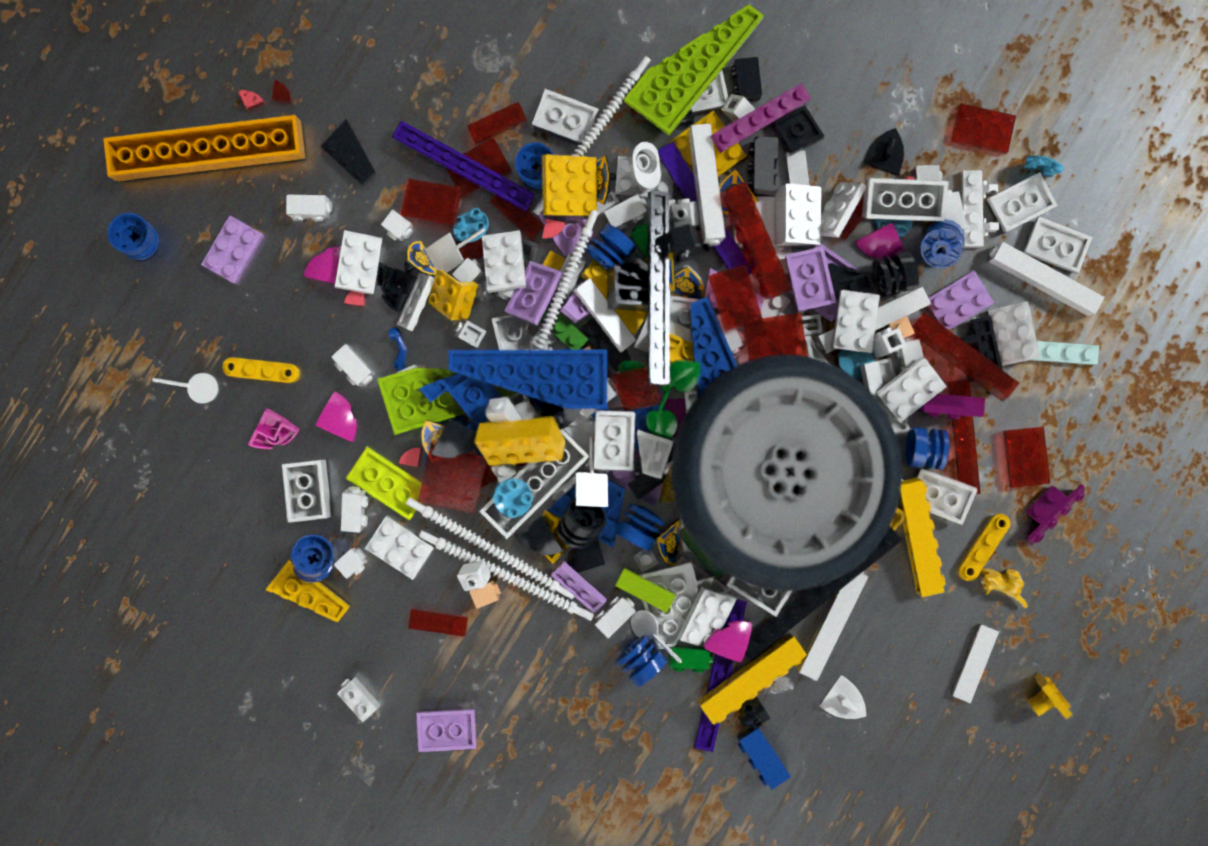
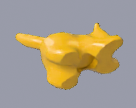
M982 569L985 577L981 579L985 594H989L991 590H999L1016 599L1024 608L1028 607L1026 600L1020 596L1024 582L1017 571L1007 569L1005 574H1000L993 569Z

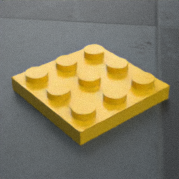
M714 110L694 124H711L712 134L726 127ZM689 127L668 142L667 145L674 142L693 173L688 135ZM713 142L718 178L747 158V155L738 143L720 153Z
M542 155L543 215L589 216L591 210L597 211L596 157Z

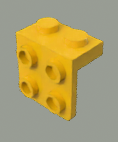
M437 270L428 302L451 321L468 319L478 284L474 281L458 282L445 271Z

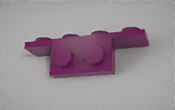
M937 394L916 410V412H927V416L930 417L948 414L947 418L959 419L960 415L984 417L986 399Z
M1080 484L1069 496H1066L1052 485L1026 511V515L1040 525L1027 538L1031 546L1035 542L1039 543L1044 538V533L1048 529H1053L1057 525L1058 519L1062 515L1066 516L1072 509L1071 506L1084 498V485Z

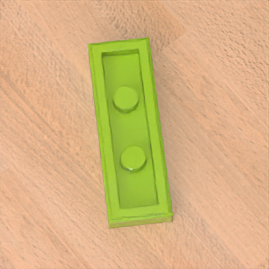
M626 568L622 571L615 585L666 613L676 597V594Z

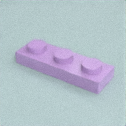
M565 561L551 574L556 581L572 593L591 612H596L605 604L607 599Z

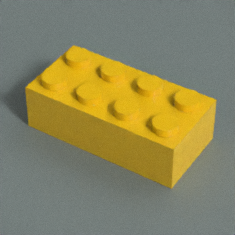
M547 417L479 423L475 443L487 463L497 466L502 464L562 460L565 439L554 418Z

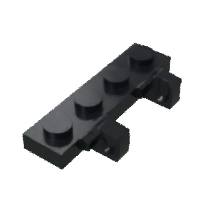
M991 316L970 320L972 330L968 331L969 336L958 338L959 345L972 343L973 348L976 347L980 368H977L978 373L967 375L968 383L979 381L980 385L985 386L986 395L1007 391Z
M674 441L666 464L672 461L673 450L675 445ZM640 458L633 461V467L637 471L634 473L636 478L627 483L637 500H639L669 479L671 471L666 474L663 473L661 479L642 473Z

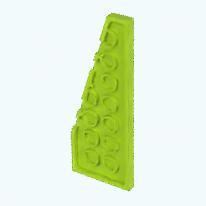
M748 4L731 15L723 23L717 24L706 34L703 33L680 48L672 56L663 59L655 67L649 68L624 98V102L670 136L763 20L764 15Z
M412 368L378 378L377 380L394 434L423 427L426 419L439 422L466 414L448 390L432 402L420 390L424 385L458 373L444 368ZM492 384L502 398L518 393Z

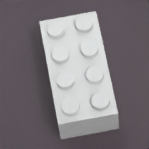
M865 178V186L867 188L864 191L862 217L871 219L945 221L949 181Z

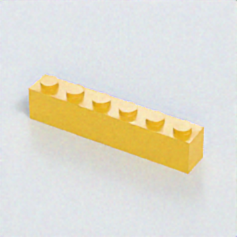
M916 477L901 481L899 507L905 515L902 523L916 593L921 597L944 593L943 586L946 585V582L940 571L942 562L940 557L937 556L938 542L933 536V530H935L934 522L929 516L931 506L929 501L926 500L927 486L923 480Z
M789 633L699 699L697 703L713 725L721 723L730 712L739 710L742 707V703L746 700H752L761 689L770 687L773 684V680L777 677H783L792 666L801 664L807 654L796 638Z

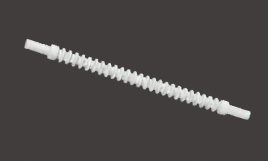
M644 56L637 68L629 73V79H625L626 83H622L623 87H620V91L616 92V96L612 97L613 101H609L610 105H606L607 109H604V113L600 114V119H596L597 123H593L594 127H590L591 131L587 132V136H584V141H580L581 145H577L578 149H575V154H571V156L584 157L583 154L587 153V148H591L590 144H594L593 140H597L596 136L600 135L599 131H603L602 127H606V122H610L609 118H612V114L616 113L615 109H619L618 105L623 104L622 100L628 95V91H631V87H634L635 83L640 80V75L651 61L647 56ZM543 197L533 210L538 216L543 211Z
M591 210L585 227H582L580 231L581 236L578 237L579 242H576L577 247H574L575 252H572L573 256L569 258L571 261L567 263L569 266L565 268L567 270L563 273L565 276L561 278L562 283H559L560 288H557L558 293H555L554 303L550 304L552 307L548 309L550 312L546 314L548 317L544 319L545 324H542L543 329H540L541 334H538L539 339H536L537 344L533 345L535 349L532 350H545L543 346L547 345L545 342L549 340L547 336L551 335L550 329L553 330L552 324H555L554 320L557 319L558 310L562 308L560 305L564 303L562 300L566 299L564 295L568 294L567 289H570L569 283H572L571 278H574L575 269L579 267L577 264L581 262L579 260L583 257L581 254L585 253L583 249L587 248L588 238L592 236L593 231L591 230L598 216V212L595 210Z
M410 497L407 500L406 504L421 512L423 517L431 518L430 521L435 520V523H440V526L444 525L445 529L449 528L450 532L454 531V534H459L460 538L468 539L469 543L473 542V545H478L479 549L487 550L488 554L492 553V556H497L498 560L506 561L507 565L511 564V567H516L517 571L521 570V573L525 572L526 576L530 575L531 579L535 578L536 582L540 581V584L544 583L545 587L549 586L551 591H557L571 600L575 597L560 585L558 581L552 580L551 576L548 578L547 574L543 575L542 571L538 572L537 568L533 569L532 565L529 567L528 563L524 564L523 560L519 561L518 557L514 558L513 554L510 556L509 552L505 553L504 549L500 550L499 546L495 547L494 543L491 545L490 541L486 542L485 538L481 539L480 535L476 536L475 532L472 534L471 530L467 531L466 527L462 528L461 524H456V521L453 523L452 519L448 520L447 516L443 517L442 513H437V510L434 512L432 507H426Z
M421 531L419 534V538L436 545L435 547L439 550L444 549V552L448 551L449 555L454 554V557L458 556L459 560L463 558L464 562L469 561V563L484 561L490 573H493V576L498 575L499 579L502 577L503 581L508 580V583L512 582L513 586L518 585V588L522 587L523 591L526 589L528 593L532 592L533 596L537 594L538 598L543 597V600L547 599L548 603L551 601L553 602L552 605L557 604L558 608L561 606L562 610L567 609V612L570 614L575 613L590 621L594 616L593 613L577 606V603L573 601L570 603L568 602L569 599L564 600L563 596L560 598L559 594L554 595V592L549 593V589L545 591L544 587L539 588V585L535 586L534 582L529 583V580L525 581L524 577L521 579L519 575L515 576L514 572L510 574L509 570L505 571V568L500 569L499 565L496 567L495 563L490 564V561L486 562L485 558L480 559V556L476 557L475 553L471 555L470 551L465 552V549L461 550L460 546L455 547V544L451 545L450 541L447 543L446 539L442 537L437 538L424 531Z

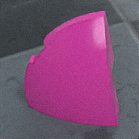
M889 223L855 241L857 246L872 258H882L884 255H888L892 259L893 253L905 250L893 223Z
M341 247L328 248L318 256H314L307 265L303 276L335 283Z
M335 391L315 426L353 442L357 431V420L353 417L351 404Z
M266 408L248 445L260 449H272L273 445L278 444L283 446L290 442L300 429L281 415Z
M749 621L728 623L730 627H726L722 631L718 628L708 637L703 647L715 654L741 663L751 635L752 623Z

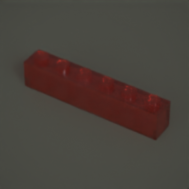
M746 181L721 192V204L724 208H727L729 213L728 220L736 229L737 241L740 244L742 243L745 250L743 251L744 257L752 266L751 273L754 279L758 280L761 296L767 300L791 290L790 283Z
M925 312L912 326L915 332L912 335L920 339L1002 402L1020 384Z

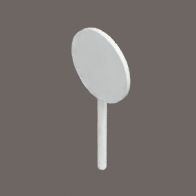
M207 373L194 375L188 384L152 378L153 382L187 387L190 398L197 403H208L218 393L216 379Z
M646 610L635 612L631 618V627L636 636L640 638L646 635L649 640L654 638L673 658L681 663L682 660L657 636L658 623L653 614Z

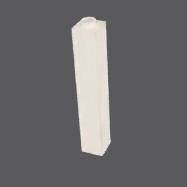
M711 124L691 125L688 135L702 243L715 246L724 240L725 230L713 140L710 137L712 135Z
M1005 242L994 245L989 252V263L1086 316L1096 314L1105 298Z
M921 287L879 307L875 330L930 305L931 303L924 288ZM834 329L815 338V345L823 355L835 350V348H832Z
M861 573L832 596L805 651L807 656L804 657V661L797 667L801 674L815 681L818 680L868 576Z

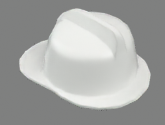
M649 142L639 143L630 157V168L641 186L652 189L661 180L659 154L653 144Z

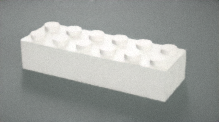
M563 429L560 431L565 439L562 460L528 463L513 477L524 481L532 492V504L525 514L516 518L504 516L496 509L493 498L479 511L506 539L590 457Z

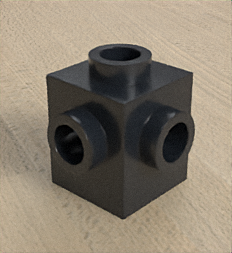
M757 696L752 700H746L738 710L741 714L738 716L743 726L748 725L751 731L760 728L763 723L771 719Z

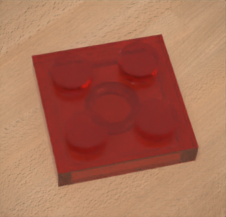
M647 367L613 374L612 380L624 411L659 405L662 400L656 385L647 384Z

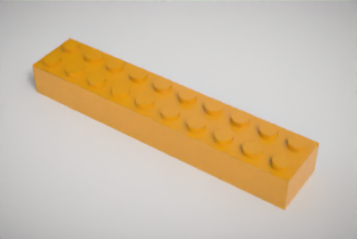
M296 115L103 138L107 175L115 181L306 159L302 123Z

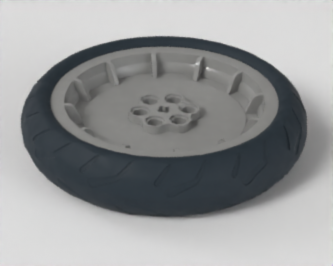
M771 355L752 359L737 365L721 374L701 392L681 423L673 450L671 480L676 506L689 536L716 566L740 581L761 588L801 590L825 585L849 573L876 549L888 531L899 504L902 481L901 453L896 434L886 412L875 396L863 384L844 370L812 357ZM778 449H781L783 452L781 459H778L776 456ZM797 451H800L802 454L800 461H797L795 457ZM767 465H770L772 468L770 475L765 473ZM789 468L788 472L790 473V475H786L787 472L785 471V469ZM805 469H808L810 472L808 479H805L803 476ZM775 483H778L780 486L778 493L773 491ZM794 485H797L799 488L797 495H794L792 492Z

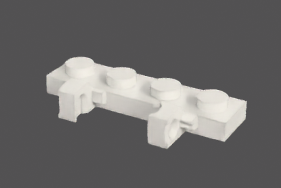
M982 170L961 172V202L968 229L964 230L965 241L963 248H981L984 246V237L988 236V232L999 230L998 222L986 223V219H983V199L986 198V195L998 193V184L987 185V181H982Z

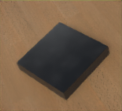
M806 105L772 123V127L790 156L824 139L825 136Z

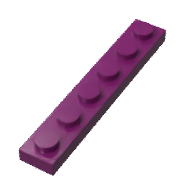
M800 83L715 132L710 137L719 152L722 153L809 102L812 98L804 85Z

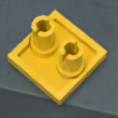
M1040 672L1034 675V679L1041 686V691L1027 701L1036 714L1040 717L1051 708L1057 707L1065 719L1072 716V713L1068 710L1071 707L1049 677H1043Z

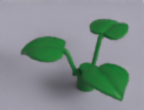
M676 360L669 365V384L659 385L665 391L658 411H650L646 419L647 426L653 435L669 440L678 428L676 416L668 410L662 411V408L670 390L674 386L680 392H688L694 388L700 376V362ZM638 361L621 362L618 365V370L625 387L632 391L644 389L647 383V366Z

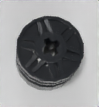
M905 249L893 253L892 259L888 255L873 259L874 279L883 297L890 296L891 293L893 295L897 294L899 287L903 292L918 287V269L909 250Z
M575 498L569 503L557 524V533L560 539L568 546L576 549L587 548L592 545L606 522V513L603 507L576 506Z

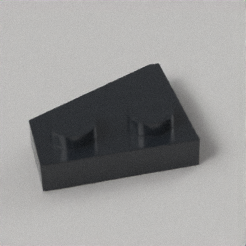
M833 263L828 264L836 301L839 300L840 290L861 293L875 291L870 272L842 267Z

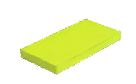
M369 447L365 448L346 477L348 481L360 489L366 490V493L409 521L417 511L406 504L409 497L422 503L431 490L430 487Z

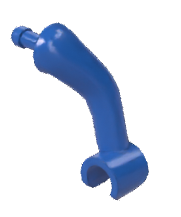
M394 327L389 329L388 333L391 340L395 339L399 350L393 366L397 370H402L405 367L407 348L402 340L400 330Z

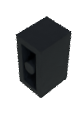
M758 57L735 59L733 66L730 68L731 78H735L733 94L744 96L747 101L760 100L762 87Z

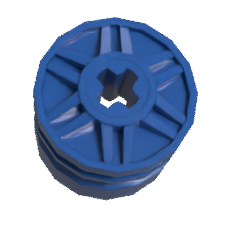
M538 142L528 143L521 147L516 154L515 168L526 187L531 190L542 191V155L554 154L549 147ZM538 167H541V169H539V172L536 173L535 170H537Z
M120 214L109 224L107 232L109 242L115 249L131 259H148L159 247L160 239L157 230L137 214Z
M945 219V221H935L928 226L920 247L921 256L926 263L932 267L946 268L959 260L965 241L964 231L960 225L952 220Z
M605 223L598 232L603 241L601 242L593 238L591 242L595 247L588 244L587 248H585L591 255V258L607 270L614 266V263L622 266L624 263L619 256L622 255L628 258L637 249L627 236L609 223Z
M911 427L907 434L905 446L907 466L923 468L926 463L928 469L935 467L937 470H943L949 455V436L947 431L931 429L928 434L926 428Z
M630 503L628 508L635 511V513L632 515L625 511L624 515L630 519V522L620 521L615 533L633 544L650 551L656 541L650 535V532L660 533L661 530L654 527V524L657 523L664 526L665 521L651 510Z
M308 535L299 539L293 546L291 554L294 573L299 579L309 583H316L329 576L333 569L334 552L332 545L327 539L319 535ZM316 559V562H314L313 565L310 564V561Z
M646 635L632 641L616 659L618 666L624 664L622 667L623 672L633 669L629 679L636 687H641L651 680L667 663V659L659 650L650 654L654 644L650 642L645 645L649 640Z

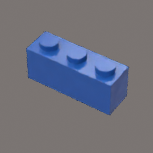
M749 728L737 736L740 741L737 745L743 754L748 753L750 757L748 762L754 770H759L761 773L759 778L764 786L769 785L771 790L791 778L759 728L752 731Z

